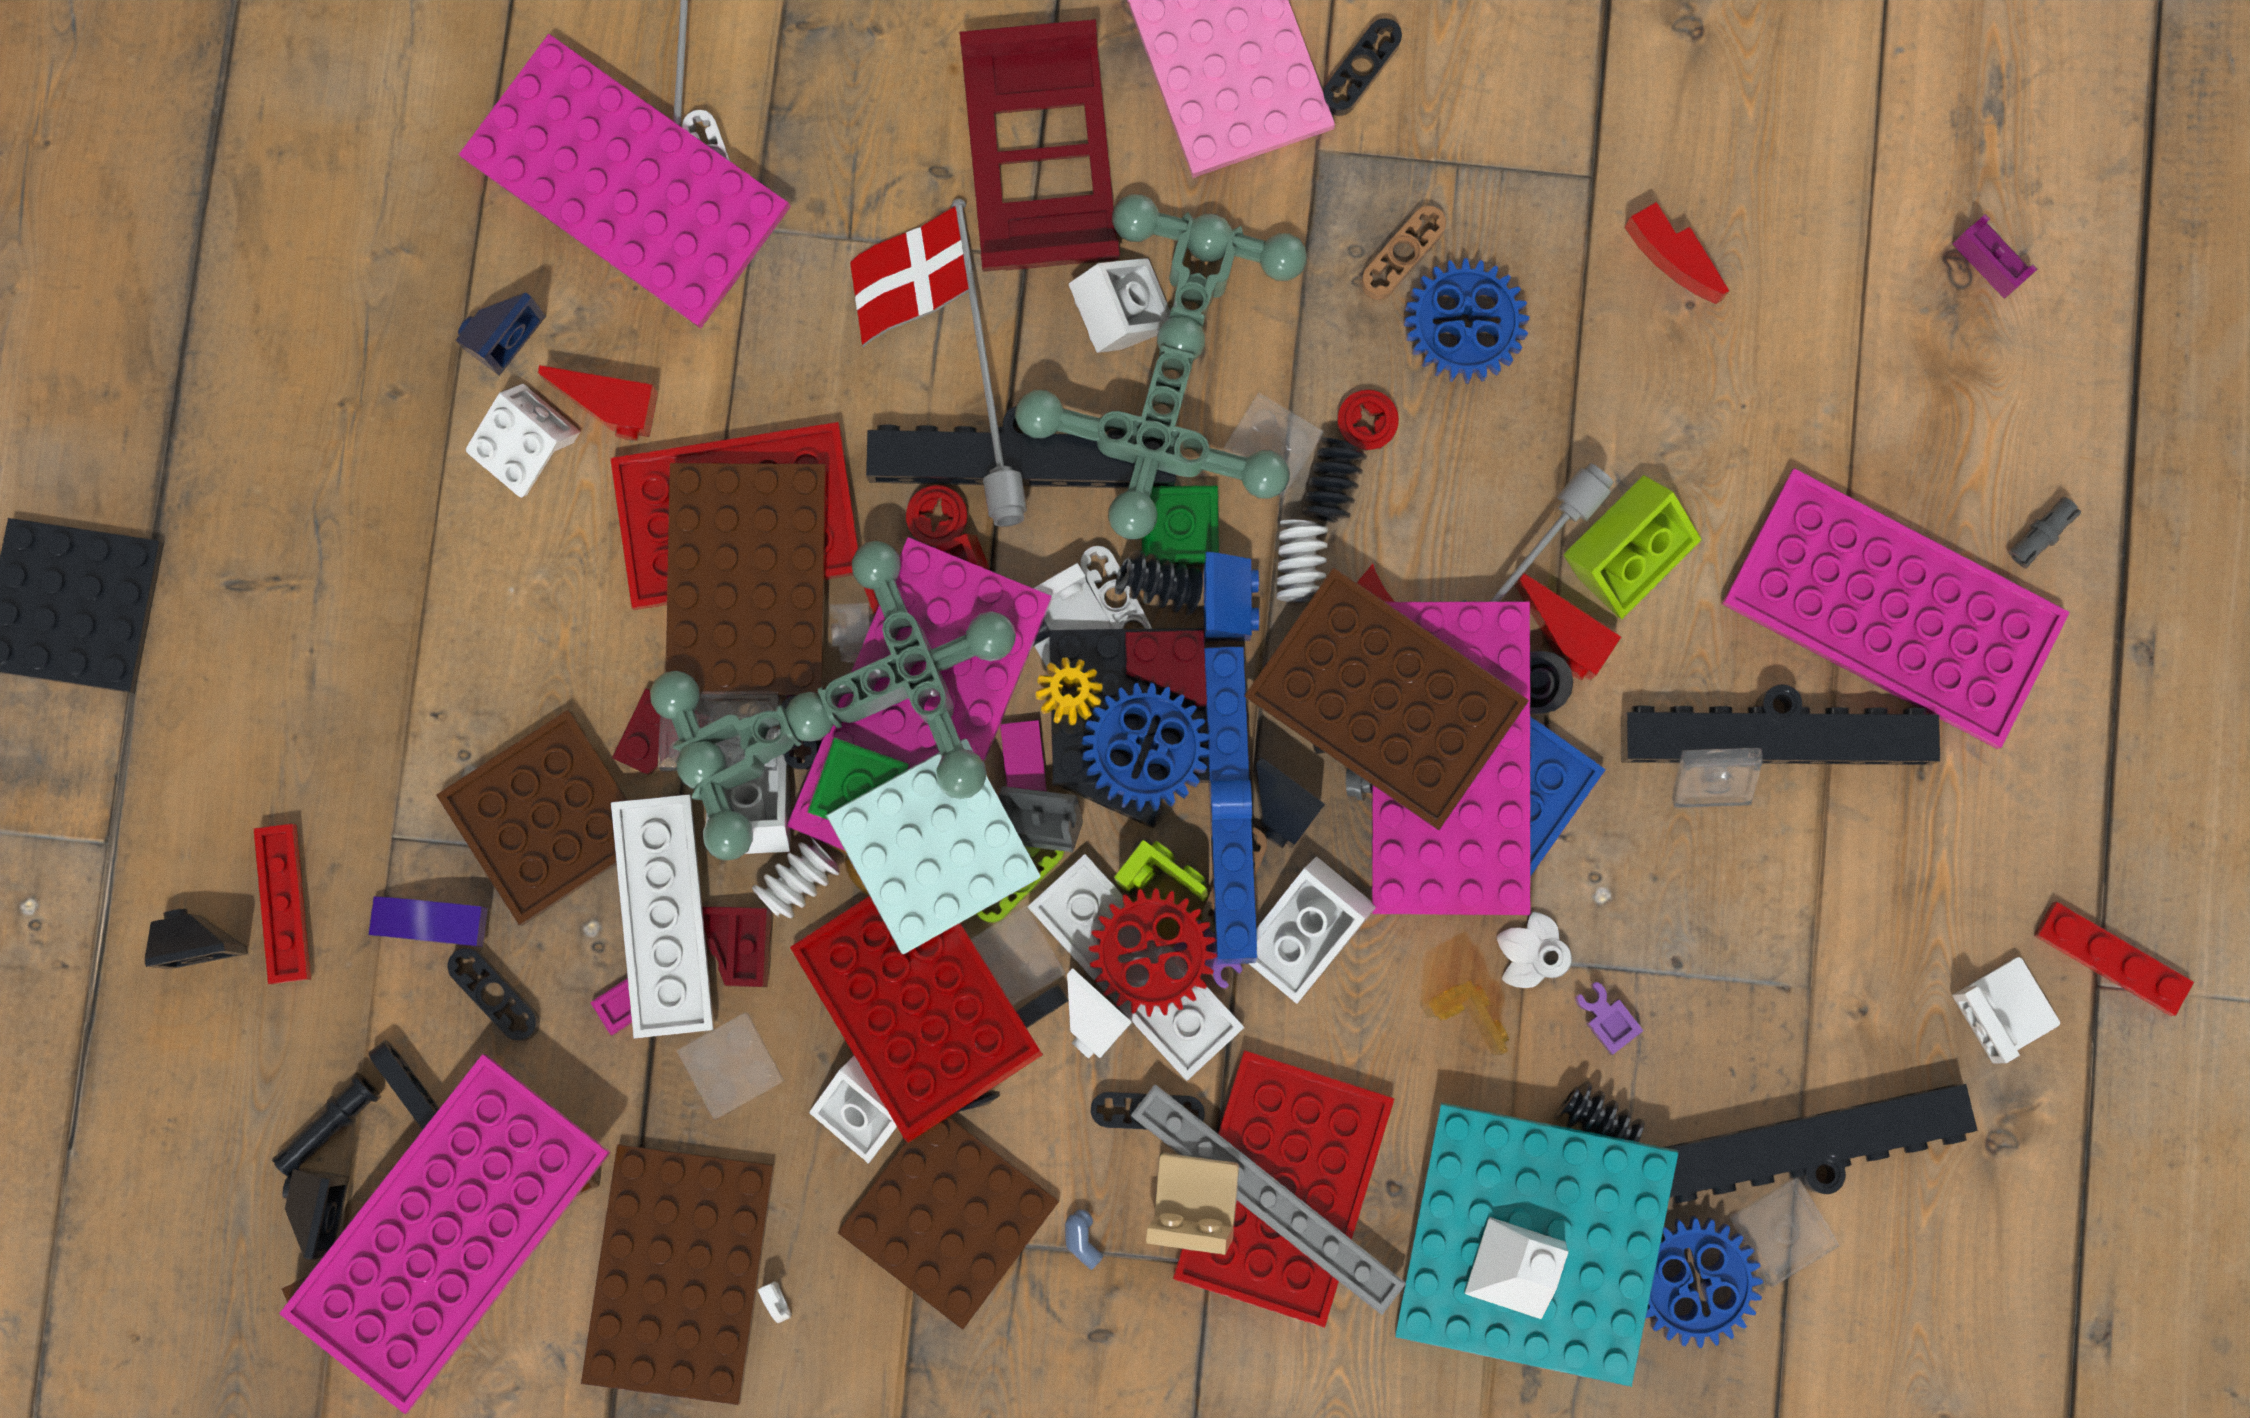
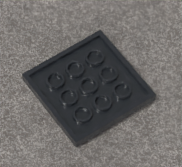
M8 518L0 554V673L135 694L164 543L151 539Z
M1204 628L1050 630L1049 663L1055 664L1061 670L1062 658L1067 657L1070 661V668H1075L1077 661L1081 659L1085 662L1082 670L1083 673L1090 669H1095L1097 675L1091 682L1101 683L1103 689L1100 693L1094 695L1101 700L1098 708L1106 711L1107 709L1103 702L1104 698L1109 696L1117 702L1119 688L1122 687L1130 696L1132 695L1135 683H1138L1142 693H1147L1151 682L1141 681L1126 674V632L1202 631ZM1063 685L1061 695L1064 697L1070 694L1075 698L1077 688L1074 686L1068 689ZM1155 685L1156 694L1161 695L1163 690H1160ZM1172 693L1169 699L1174 701L1179 695ZM1184 698L1181 707L1186 709L1193 706L1194 702ZM1196 706L1197 708L1191 718L1192 720L1204 719V725L1197 731L1198 733L1207 734L1206 707ZM1089 707L1091 717L1088 720L1082 718L1077 712L1075 725L1069 724L1068 715L1065 714L1062 715L1059 723H1055L1053 719L1056 710L1053 709L1051 711L1053 786L1096 785L1099 780V774L1087 775V770L1094 764V761L1082 760L1083 753L1092 749L1083 745L1082 739L1084 736L1094 735L1085 728L1087 721L1099 722L1092 714L1094 708ZM1136 714L1124 717L1125 725L1131 730H1140L1145 726L1143 719ZM1157 715L1153 717L1147 735L1141 745V751L1131 774L1133 779L1139 777L1146 756L1152 750L1151 743L1160 722V717ZM1166 728L1161 731L1162 739L1166 743L1174 745L1181 742V736L1177 730ZM1208 741L1201 744L1200 747L1208 749ZM1115 750L1110 754L1112 762L1117 766L1123 767L1131 763L1130 756L1123 750ZM1198 759L1207 768L1204 773L1193 772V774L1197 776L1200 781L1199 783H1209V759ZM1152 764L1147 767L1149 776L1154 780L1161 781L1168 777L1167 770L1160 764Z

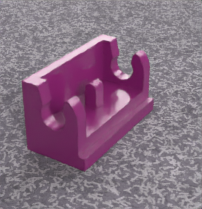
M1984 214L1953 245L2005 299L2038 269L2034 264L2028 267L1987 224L1990 218Z

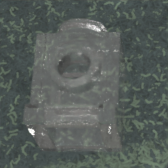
M869 603L830 605V614L834 619L838 618V623L831 624L832 645L839 646L842 662H856L872 624V609Z

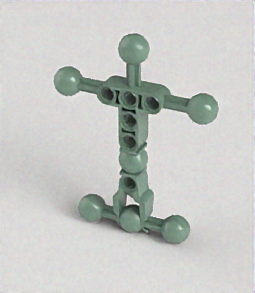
M1130 194L1120 199L1112 211V223L1120 237L1129 242H1142L1152 235H1157L1178 241L1169 275L1171 285L1176 287L1174 304L1171 308L1169 319L1161 326L1157 333V344L1160 352L1142 416L1112 411L1106 413L1102 418H1097L1063 409L1057 396L1047 390H1033L1019 400L1015 409V418L1023 433L1032 438L1045 439L1060 431L1097 441L1098 449L1104 455L1134 463L1128 490L1112 501L1108 510V519L1116 534L1125 539L1138 540L1148 535L1157 523L1158 512L1150 498L1157 470L1183 477L1197 476L1203 470L1242 480L1248 493L1259 499L1273 498L1286 489L1289 483L1290 471L1287 463L1278 453L1272 450H1260L1247 458L1209 448L1207 439L1202 434L1177 427L1176 424L1193 361L1201 355L1205 347L1204 320L1213 298L1221 297L1225 293L1234 257L1260 263L1266 275L1276 281H1289L1303 272L1307 264V252L1301 240L1290 233H1278L1265 241L1243 235L1241 226L1232 229L1226 219L1217 214L1205 213L1193 219L1190 213L1187 212L1182 218L1160 213L1153 200L1143 194ZM1187 247L1194 257L1204 262H1215L1223 258L1220 272L1217 275H1209L1207 279L1200 273L1190 275L1189 269L1183 266ZM1192 301L1200 308L1189 310L1182 303ZM1175 370L1181 377L1169 379L1163 375V372ZM1158 404H1164L1171 409V412L1159 414L1153 407ZM1110 429H1117L1124 434V437L1118 440L1111 439L1105 432ZM1148 439H1155L1159 441L1162 447L1152 450L1147 448L1143 442ZM1192 449L1199 454V458L1188 460L1181 455V451Z
M872 541L866 542L856 550L852 559V572L860 585L874 590L885 617L882 631L891 655L835 679L829 683L826 689L823 687L818 688V693L806 692L798 694L790 700L786 709L780 705L777 707L778 711L776 712L765 711L741 720L736 715L729 714L701 729L694 714L700 701L699 687L696 681L685 672H664L655 679L650 690L651 704L657 714L666 719H672L679 740L672 747L680 751L676 760L677 773L684 784L694 789L691 798L703 801L709 817L703 830L704 844L709 853L721 860L739 859L749 851L753 842L752 825L747 817L739 812L731 811L723 789L728 790L759 778L764 772V764L785 754L794 744L797 747L802 745L801 740L809 742L821 740L830 733L833 725L841 728L843 727L842 722H857L906 699L910 700L912 707L923 721L928 723L942 757L936 769V777L943 793L957 799L971 798L982 789L986 780L985 763L978 754L963 748L951 718L954 711L953 700L941 671L975 656L986 661L1003 659L1011 652L1016 638L1015 628L1010 619L1001 613L993 611L980 613L971 620L966 635L931 649L925 632L915 618L908 613L897 587L896 580L901 571L899 554L887 543ZM906 627L912 628V633L907 639L902 641L896 640L897 634L901 629ZM926 662V668L921 674L916 676L910 675L914 664ZM890 678V683L885 690L880 692L874 691L878 680ZM850 693L854 695L853 701L849 706L838 708V703L842 696ZM934 696L941 697L937 708L931 711L924 710L928 699ZM773 726H781L778 737L773 740L766 739L769 729ZM740 735V747L745 751V758L726 768L725 755L716 743Z

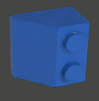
M1206 552L1204 560L1205 641H1250L1252 631H1259V608H1252L1251 593H1258L1259 571L1251 570L1250 558Z

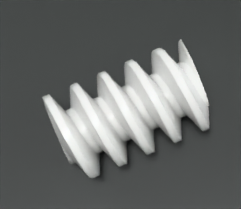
M1282 520L1280 524L1288 529L1279 533V539L1287 544L1279 547L1278 554L1286 558V560L1278 563V570L1286 575L1277 579V585L1287 590L1277 593L1276 599L1294 603L1310 602L1313 595L1319 589V586L1315 585V581L1326 578V573L1315 570V566L1327 562V558L1316 555V551L1327 548V543L1317 540V535L1327 533L1328 528L1313 521Z
M812 837L814 846L811 847L802 842L798 844L802 853L801 858L791 853L787 854L791 865L790 868L781 864L775 866L779 875L778 879L767 874L764 876L768 887L766 890L756 885L752 887L758 897L778 917L779 914L788 918L795 916L790 904L793 903L803 908L806 905L802 895L803 892L815 897L817 891L814 882L827 886L829 881L825 874L826 871L834 875L841 873L837 863Z

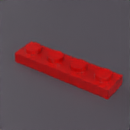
M285 824L253 828L268 984L311 980L297 825Z
M2058 902L2051 904L2034 937L2169 1016L2177 1015L2194 984L2192 980Z

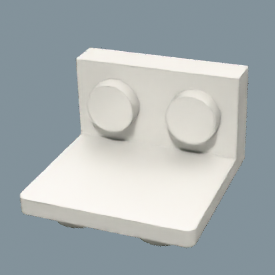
M521 384L498 394L466 447V452L522 498L528 495L554 451L573 444L580 431L525 384Z
M1078 563L1033 588L1053 597L1044 618L1050 630L1113 629L1087 584L1086 577ZM1049 637L1035 645L1046 667L1049 664Z
M2020 957L2012 959L1952 995L1992 1063H2008L2020 1056L2017 1050L2060 1025L2058 1017Z

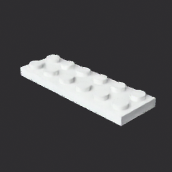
M691 795L611 802L633 1037L643 1038L714 1030Z
M1084 854L1028 906V909L1094 981L1098 975L1103 973L1102 968L1090 967L1091 962L1100 959L1099 954L1089 951L1090 946L1100 945V940L1091 933L1092 930L1104 931L1105 926L1099 921V916L1111 919L1113 914L1110 911L1109 905L1112 903L1119 909H1122L1124 907L1123 895ZM1126 926L1118 933V941L1125 948L1136 947L1141 940L1139 931L1132 926ZM1148 942L1145 951L1120 955L1118 961L1123 963L1148 957L1152 964L1158 962L1159 955L1175 951L1170 946L1156 948L1154 942ZM1179 957L1169 958L1164 965L1166 974L1172 979H1180L1186 975L1187 965ZM1133 965L1126 972V980L1133 987L1144 986L1149 979L1148 971L1141 965ZM1107 981L1097 983L1104 992L1110 985ZM1194 986L1192 991L1196 996V1000L1193 1002L1183 996L1181 998L1183 1009L1179 1011L1173 1003L1168 1004L1166 1016L1162 1014L1159 1006H1154L1151 1017H1147L1145 1006L1140 1005L1138 1010L1132 1014L1131 1002L1126 1000L1119 1008L1186 1081L1245 1028L1208 987L1201 989ZM1117 992L1109 995L1115 1004L1119 997Z

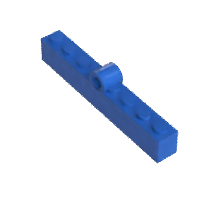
M1243 647L1204 648L1207 734L1210 736L1208 740V750H1210L1208 757L1216 965L1256 963L1257 936L1251 826L1252 794L1251 781L1249 779L1246 697H1244L1246 694Z

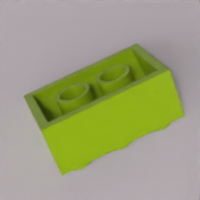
M1643 475L1563 556L1577 578L1622 620L1702 539L1674 492Z

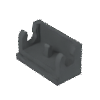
M1002 786L999 793L1000 802L1024 846L1066 852L1074 851L1083 824L1076 795Z

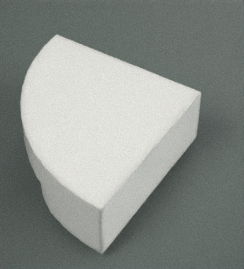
M774 1281L758 1289L767 1310L777 1323L791 1318V1311L777 1282Z

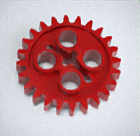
M1154 888L1151 899H1146L1143 891L1139 889L1137 901L1132 902L1125 894L1122 896L1124 904L1122 909H1119L1112 903L1109 905L1110 911L1113 914L1111 919L1099 916V921L1105 926L1104 931L1092 930L1091 934L1100 940V945L1090 946L1089 951L1099 954L1100 959L1091 962L1090 967L1102 968L1103 973L1097 976L1095 982L1107 981L1110 985L1105 990L1104 995L1109 996L1117 992L1119 997L1116 1006L1120 1007L1128 1000L1131 1002L1132 1014L1138 1010L1140 1005L1145 1006L1147 1017H1151L1154 1006H1159L1162 1014L1166 1016L1168 1004L1173 1003L1181 1011L1183 1009L1181 1001L1183 996L1193 1002L1196 1000V996L1192 991L1194 986L1206 989L1207 985L1200 979L1201 974L1213 975L1214 970L1205 965V960L1217 958V954L1206 951V946L1214 943L1216 940L1214 937H1204L1202 933L1207 930L1210 923L1198 924L1196 919L1201 913L1200 908L1188 913L1186 908L1189 899L1185 898L1177 905L1174 903L1173 891L1168 894L1165 900L1160 899L1158 888ZM1165 918L1174 920L1179 926V934L1172 940L1162 939L1156 931L1157 924ZM1132 926L1139 931L1141 940L1136 947L1125 948L1119 943L1118 933L1122 928ZM1148 942H1154L1156 948L1182 942L1187 944V949L1159 955L1157 963L1151 964V960L1148 957L1123 963L1118 961L1120 955L1145 951ZM1179 957L1186 962L1187 972L1184 977L1172 979L1166 974L1164 965L1169 958ZM1141 965L1148 971L1149 979L1144 986L1133 987L1127 982L1126 972L1131 966Z

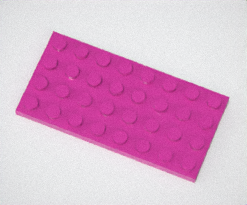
M550 34L545 37L458 154L463 160L700 329L791 207L783 198Z
M1795 468L1790 471L1722 602V605L1902 700L1918 708H1926L1927 713L1939 715V719L1996 749L2002 748L2070 613Z
M908 537L900 555L901 571L897 577L896 584L908 613L915 618L925 632L931 649L966 635L971 620L980 613L990 611L1001 613L1009 618L1014 625L1015 643L1011 652L1003 659L986 661L975 656L941 671L953 700L954 711L951 718L960 740L967 739L973 752L978 754L983 762H985L1053 597ZM880 605L851 672L891 655L883 636L882 628L885 617ZM906 627L901 629L897 634L896 640L902 641L907 639L912 633V628ZM926 662L914 664L910 675L916 676L921 674L926 668ZM890 678L878 680L874 691L880 692L885 690L890 683ZM850 693L842 696L839 700L838 708L849 706L853 701L854 695ZM934 696L928 699L924 710L931 711L937 708L941 697ZM909 699L857 722H842L843 727L841 728L833 725L830 733L822 740L787 827L844 850L829 820L806 812L833 737L909 764L907 770L939 753L928 723L924 722L914 710Z
M1385 602L1527 698L1529 702L1439 831L1373 786L1372 904L1376 908L1372 914L1530 915V602Z
M482 1054L279 1314L401 1412L407 1414L611 1152L488 1055Z

